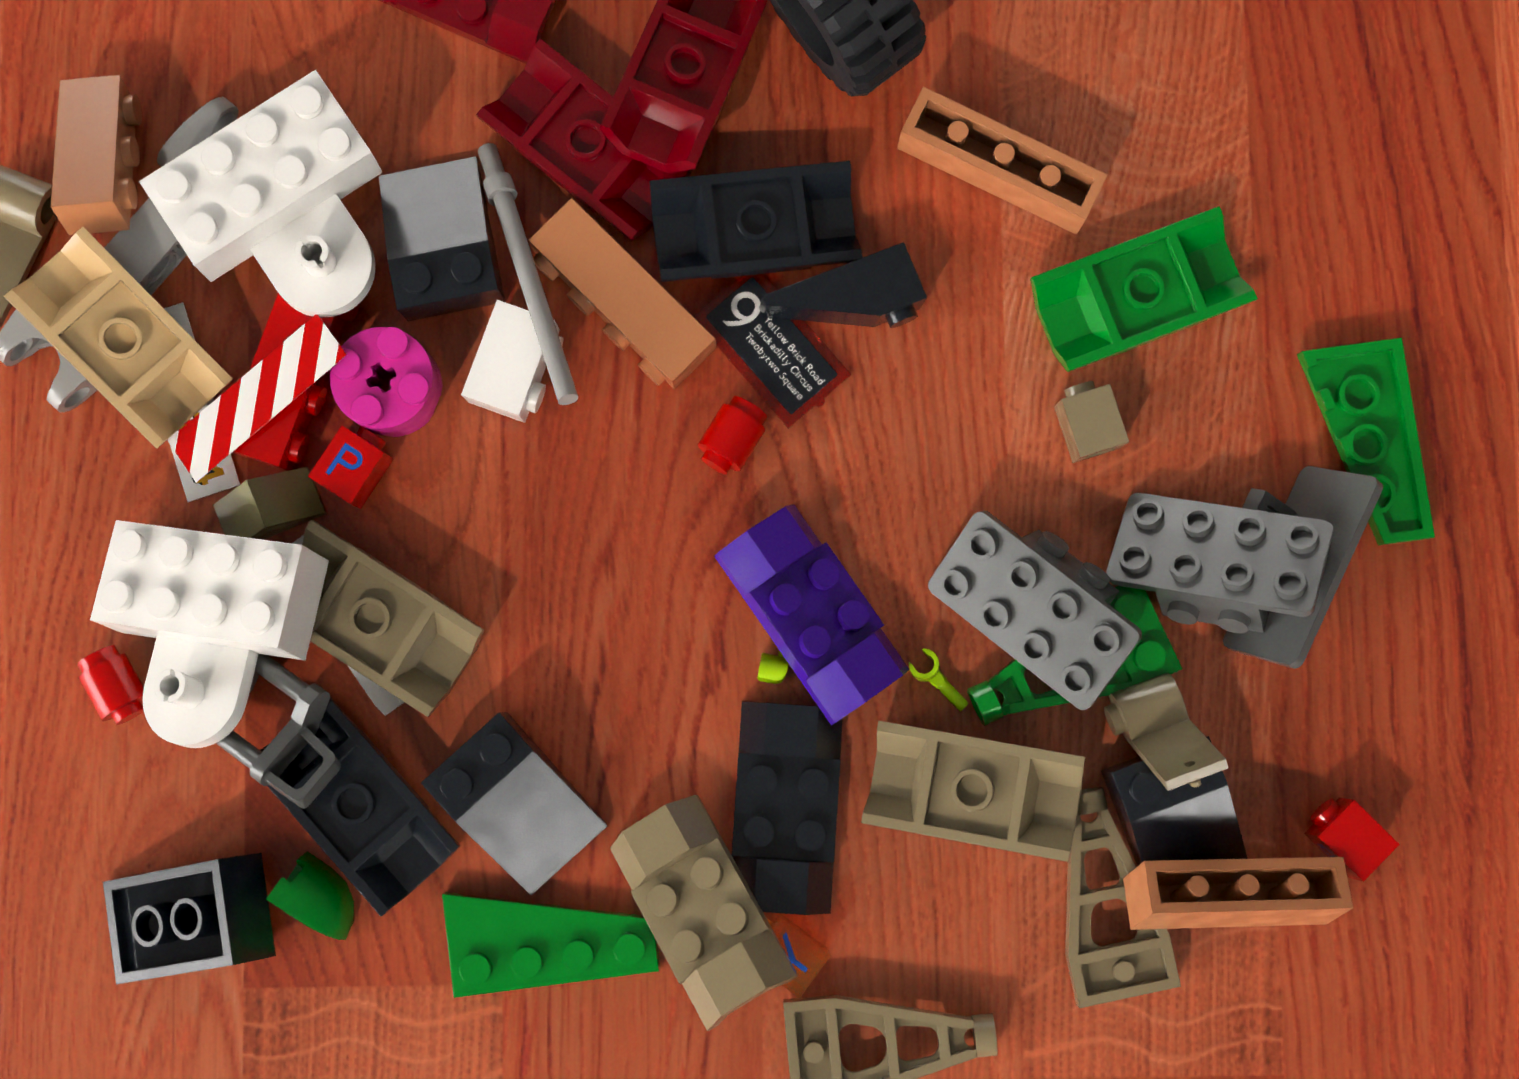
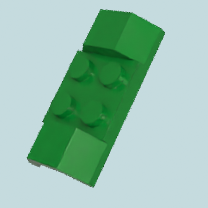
M1220 206L1033 276L1030 279L1035 309L1054 356L1067 372L1205 322L1209 318L1258 299L1254 289L1240 277L1225 241L1224 216Z

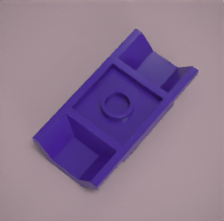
M794 504L781 508L744 532L714 555L831 725L860 707L910 670L881 629L884 624L827 542L824 544L820 542Z

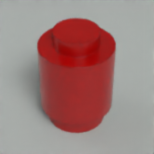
M733 396L729 404H722L697 444L704 452L701 460L722 474H727L730 469L740 472L765 432L763 424L768 418L767 415L753 403L741 397Z
M115 645L99 649L78 662L77 666L82 673L78 679L102 721L113 719L116 725H120L144 712L142 706L144 685L125 653L120 654Z

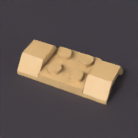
M84 227L79 229L66 245L30 278L4 295V298L156 449L176 433L233 379Z

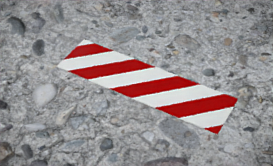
M315 314L173 435L168 442L197 483L347 354L318 314Z

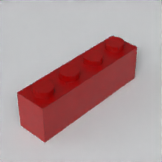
M278 293L250 370L313 316L295 310ZM360 303L341 315L321 318L340 346L344 344V341L340 338L346 322H352L355 319ZM328 372L234 450L233 453L285 471L292 470L294 463H300L306 454L309 445V435L305 433L312 415L317 416L323 408L327 389L323 387Z

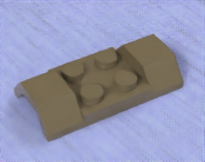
M310 520L305 528L302 545L329 560L310 641L425 716H431L451 692L477 651L484 629L364 550L350 544L315 520Z
M878 720L877 753L871 789L863 810L861 823L1069 862L1083 783L1085 757Z
M698 795L665 804L621 832L610 847V850L632 889L631 894L676 979L685 988L707 1031L717 1027L730 1013L766 991L798 977L796 970Z

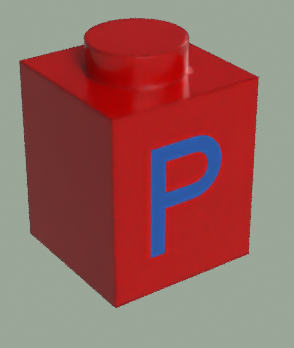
M341 425L308 477L349 504L361 509L394 459L381 451L387 442L371 431L360 426L357 432L353 433Z
M1340 797L1336 801L1331 798L1320 805L1310 817L1314 824L1304 833L1327 857H1343L1347 877L1363 882L1400 845L1354 799Z

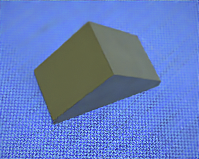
M302 467L248 479L213 504L224 534L264 540L327 514L314 480L308 477L310 469Z

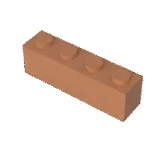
M924 86L901 130L897 149L1074 234L1078 233L1086 221L1108 174Z
M572 198L528 240L533 251L536 253L533 257L536 267L551 281L559 276L572 289L566 294L568 298L586 316L595 311L607 323L602 331L622 351L630 346L643 359L638 364L639 368L656 385L660 386L666 381L675 390L717 348L715 338Z
M1343 857L1143 861L1123 878L1131 930L1327 925L1353 909Z

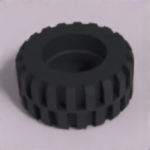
M770 0L779 18L786 24L790 30L789 32L797 43L799 42L808 57L819 66L822 73L829 80L835 83L836 87L841 91H846L849 96L868 95L919 56L926 42L925 25L919 17L921 13L913 0Z

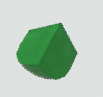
M307 851L297 859V865L287 880L282 877L266 900L307 927L325 936L337 940H346L354 922V900L347 882L332 867Z

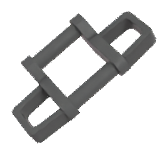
M259 654L250 692L254 688L258 676L261 675L296 701L291 715L292 719L263 752L234 730L216 744L250 769V776L261 785H270L298 807L306 808L341 768V763L335 754L315 736L329 703L330 693L317 684H307L270 656ZM309 744L323 757V763L303 787L294 789L281 780L279 776L301 750Z

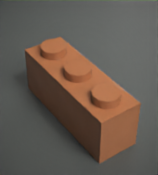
M120 75L60 80L50 207L68 235H74L82 227L89 233L130 230L131 209H135L138 203L137 190L132 179L133 167L138 166L140 162L139 147L135 138V125L141 124L142 111L137 95L129 93Z

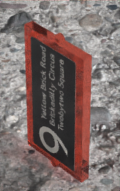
M764 274L740 276L730 286H721L719 288V295L693 317L715 338L716 347L789 429L815 406L823 407L825 403L824 398L846 381L851 374L805 321L762 316L759 306L763 295L777 290Z

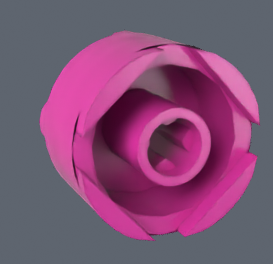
M374 327L353 335L341 346L347 355L331 368L330 387L334 400L347 417L373 433L391 437L411 434L429 422L441 396L443 387L442 377L433 357L416 339L399 328ZM390 374L394 377L390 380L392 389L384 392L378 386L383 383L382 377Z

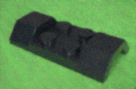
M850 161L650 180L649 182L652 222L661 282L706 277L718 279L811 269L812 266L850 263L863 258L862 249L855 233L851 202Z
M330 697L315 736L338 758L341 763L339 772L306 808L298 807L270 785L267 786L382 917L432 875L461 846L367 735L357 728ZM307 744L280 774L279 778L292 788L299 789L305 785L322 765L323 757ZM266 745L265 747H263L262 749H260V751L263 752V750H264L268 745Z
M742 701L732 857L763 912L796 915L831 914L843 718L831 725L818 706Z

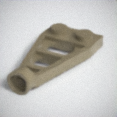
M1103 787L1081 790L1074 838L1067 868L1065 955L1076 1005L1079 1008L1181 987L1171 938L1167 929L1137 930V934L1132 940L1098 946L1092 940L1091 915L1093 908L1099 902L1116 898L1127 904L1123 878L1136 868L1107 809ZM1097 812V818L1092 822H1084L1080 818V815ZM1105 847L1113 855L1120 880L1116 885L1091 890L1086 884L1084 858L1088 851Z
M838 995L783 1000L790 1079H917L974 1058L998 1055L993 1013L962 1016ZM845 1025L871 1026L881 1031L886 1039L887 1048L884 1059L879 1064L858 1072H851L845 1069L841 1062L839 1033ZM901 1026L931 1027L937 1033V1051L931 1056L908 1061L902 1060L898 1056L896 1032ZM968 1029H972L974 1045L971 1046L967 1045L964 1040L965 1032Z

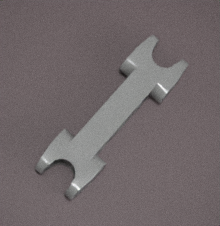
M218 97L206 103L183 122L166 141L158 154V165L164 166L235 121L239 113L238 108L225 97ZM150 198L130 218V230L119 231L104 247L150 295L155 292L187 256ZM17 309L0 331V361L6 366L18 364L39 349L49 346L53 347ZM58 352L60 359L59 371L52 382L46 400L57 411L64 413L82 404L97 389Z

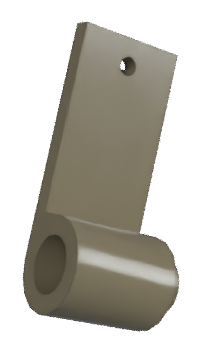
M0 165V328L12 307L4 298V295L26 280L57 218L50 207L52 184Z
M1168 672L1110 693V705L1104 707V713L1112 733L1115 736L1123 734L1127 742L1168 791L1188 783L1191 787H1199L1201 785V778L1229 768L1226 758L1189 719L1182 694L1174 678Z

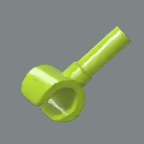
M922 649V652L933 661L934 667L930 672L923 674L919 673L909 662L912 676L920 682H930L959 711H962L969 702L941 673L937 655L930 649Z
M780 651L778 656L762 653L757 677L759 681L771 684H779L784 681L788 662Z

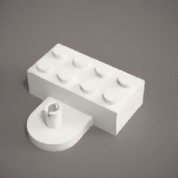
M316 70L139 181L193 265L210 282L254 255L275 289L291 307L309 316L318 314L320 318L334 317L350 311L365 298L373 284L376 266L373 250L340 199L383 172L372 152Z
M116 520L90 620L124 634L156 638L143 690L142 700L146 720L152 730L168 742L187 748L207 747L229 735L242 718L259 654L306 661L329 560L299 544Z

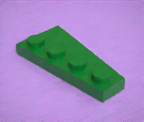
M1402 338L1306 350L1298 353L1299 362L1346 472L1373 476L1383 484L1381 495L1368 521L1378 546L1434 538L1435 534Z
M449 892L442 894L454 998L657 972L660 970L657 941L643 916L590 909L564 908L549 904L522 903L499 898L472 897Z

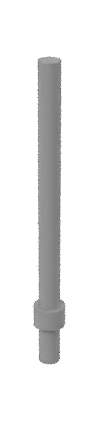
M487 143L478 149V155L486 177L483 181V187L489 204L496 208L558 403L560 405H569L578 400V394L514 201L517 197V191L512 176L504 170L497 146L493 143Z

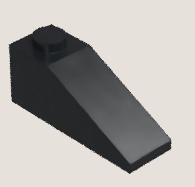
M903 242L763 295L759 309L763 317L876 327L888 322L890 328H895L918 317L916 311L921 308L927 296Z

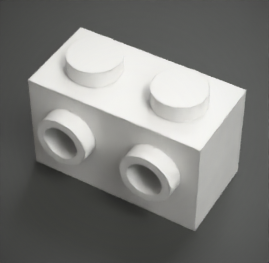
M500 300L496 301L461 393L468 403L524 423L529 411L537 413L546 390V385L540 383L546 363L528 310ZM554 320L557 332L559 334L560 329ZM559 336L561 345H563L564 339L563 337Z

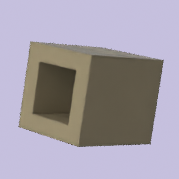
M1088 381L1064 390L1066 398L1061 399L1054 406L1072 463L1118 450L1129 443L1110 384L1095 388L1094 382Z

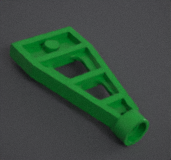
M1124 586L1115 587L1119 592L1110 603V606L1138 626L1142 632V638L1099 697L1108 696L1110 693L1167 672L1173 674L1182 670V666L1145 590ZM1016 659L1011 661L988 681L985 680L967 689L972 706L984 726L1003 718L1007 714L1070 702L1055 690L1040 694L1033 693L1024 677L1027 668ZM993 689L999 690L1003 695L1004 700L1001 706Z

